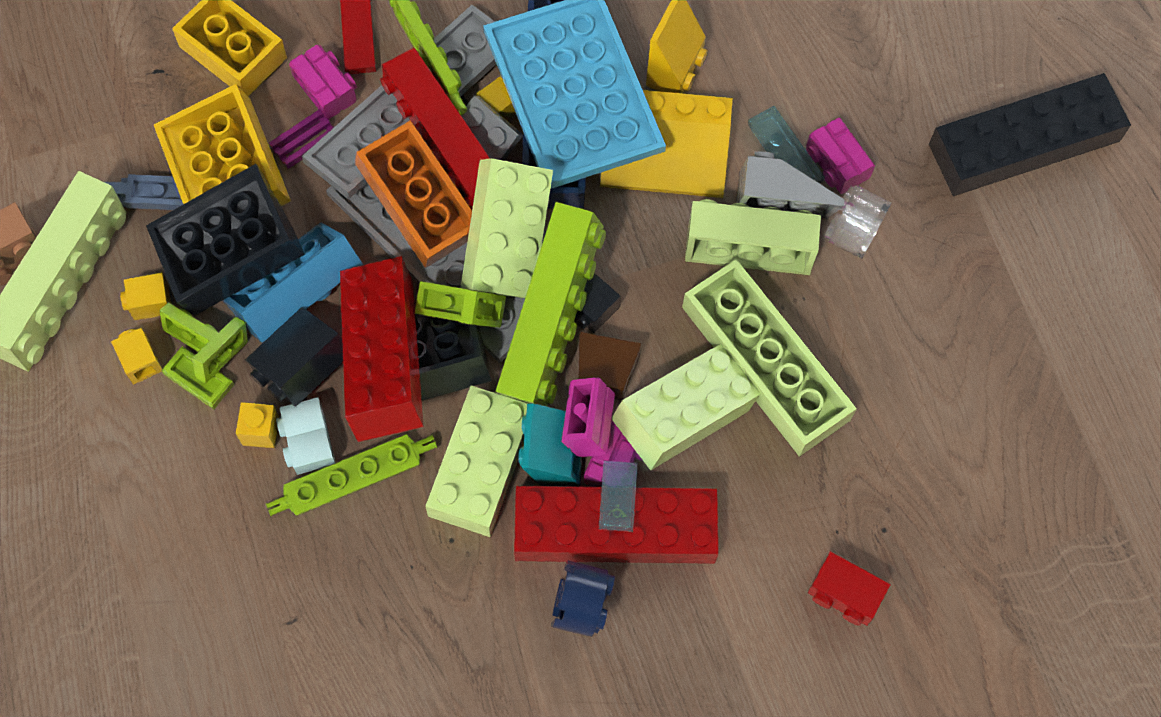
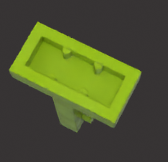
M420 281L415 314L460 321L461 323L501 328L506 296Z
M169 302L159 310L163 331L198 351L193 357L195 377L205 384L248 343L246 322L236 316L218 333L212 325L203 324L193 318L187 310L179 309Z

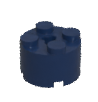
M567 560L564 570L567 571L566 579H560L552 616L559 617V619L555 618L551 622V627L592 637L594 633L598 634L599 629L603 630L608 610L602 607L606 597L612 593L615 576L608 575V570Z

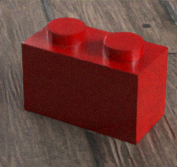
M830 551L807 593L813 596L812 600L826 609L833 607L842 612L843 618L857 626L861 624L868 626L873 620L891 584Z

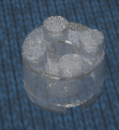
M850 186L843 197L844 206L839 209L843 212L842 215L836 213L824 237L829 239V243L863 259L892 202L860 186L856 188Z

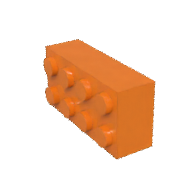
M411 120L356 152L355 165L425 268L467 243L472 210Z

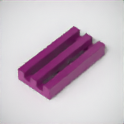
M319 109L270 141L269 145L286 168L290 169L303 160L302 156L330 132L334 126H331L330 121L324 117ZM322 130H326V132H324L322 135H320L319 137H317L316 139H314L313 141H311L310 143H308L307 145H305L289 157H286V154H288L298 146L304 145L305 143L310 141V138H312Z

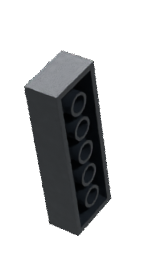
M1103 73L938 126L934 130L929 147L952 196H956L1118 143L1130 128L1131 123L1108 78Z

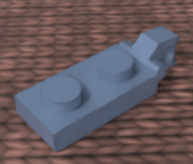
M128 174V178H121V182H105L113 186L123 207L174 210L183 205L173 176Z

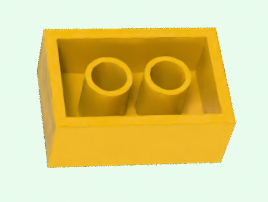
M201 0L172 28L181 49L228 86L237 84L247 96L287 59L282 39L232 0Z

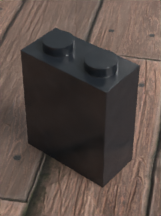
M301 307L250 354L245 361L252 368L253 371L250 373V376L262 388L268 385L267 389L278 401L282 402L286 399L296 407L343 362L342 338L339 333Z

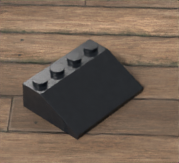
M257 164L252 165L146 225L176 302L194 316L305 255L291 223Z
M415 314L422 401L466 389L471 385L476 386L492 381L479 325Z

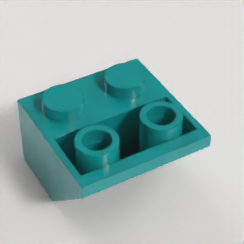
M527 404V413L522 417V432L525 436L524 447H521L519 450L520 466L541 486L580 487L582 457L576 456L571 451V448H568L561 442L566 411L538 404Z

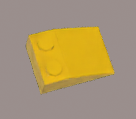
M671 0L650 40L646 86L659 92L683 93L684 90L689 91L695 79L693 71L696 65L701 67L707 56L708 50L704 49L706 36L687 0Z

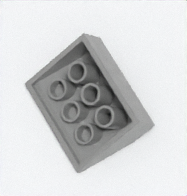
M754 152V156H748L739 171L736 203H744L749 207L762 209L772 206L779 208L781 211L789 212L807 210L813 214L821 215V218L825 219L830 218L844 206L843 198L782 159H774L773 153Z

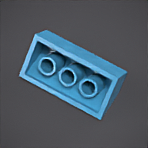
M322 222L298 239L305 255L224 299L223 302L236 317L246 322V329L260 342H264L301 307L307 310L316 301L327 298L331 294L332 289L340 283V271L363 265L343 234Z

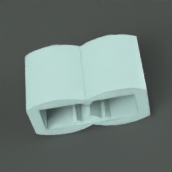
M319 398L302 401L296 407L292 404L280 407L281 417L276 418V423L280 436L287 437L288 447L283 448L287 467L293 466L295 472L299 475L335 464L326 419Z

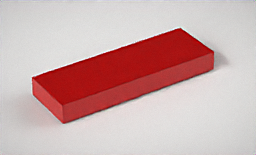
M340 0L345 72L349 74L376 72L371 0Z

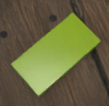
M182 346L161 371L169 379L214 410L234 386V383L219 371L206 384L197 379L193 364V357L195 355Z

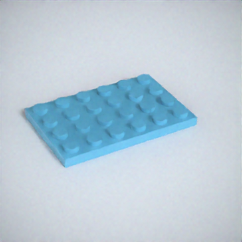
M564 0L483 25L484 34L537 167L553 170L550 189L666 151V144L605 0Z

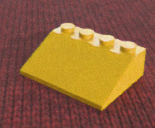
M237 84L154 124L183 204L254 164L259 166L279 204L283 206L291 202L252 102Z
M643 90L666 144V151L601 172L600 187L723 198L733 98Z

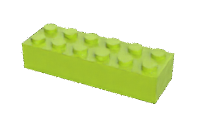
M559 202L555 203L496 388L497 393L528 404H538L547 407L548 403H553L557 393V385H554L558 372H563L567 361V354H564L568 341L572 342L576 333L577 323H574L577 310L581 311L586 301L587 293L584 292L587 279L591 280L595 273L596 261H593L596 250L602 248L606 237V231L603 230L604 226L594 212Z

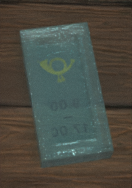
M604 461L599 529L633 532L638 463Z

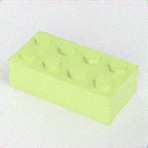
M492 158L480 160L460 288L518 298L526 297L542 246L553 170Z
M709 199L693 201L688 225L685 261L726 266L737 259L743 268L810 275L819 250L821 215L813 214L807 210L795 212L781 211L779 208L772 206L764 207L763 209L753 208L744 203H734L731 205L717 204L716 201Z
M720 344L623 399L612 416V421L648 468L653 470L747 413L760 396V392Z
M472 385L470 386L425 506L428 517L491 537L519 459V450L524 446L525 435L522 432V417L527 413L528 403Z

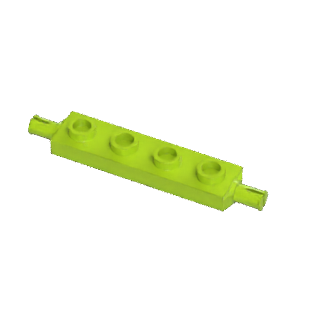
M389 0L396 18L413 47L421 56L459 114H465L467 107L464 105L459 93V88L462 86L460 77L456 70H450L447 65L446 53L441 46H436L429 24H423L420 19L421 14L414 0L411 2L410 0Z
M406 434L286 483L283 488L284 496L266 503L267 509H270L268 510L269 514L272 516L290 509L296 516H299L420 466L419 455L437 448L436 442H433L434 438L432 435L414 442Z

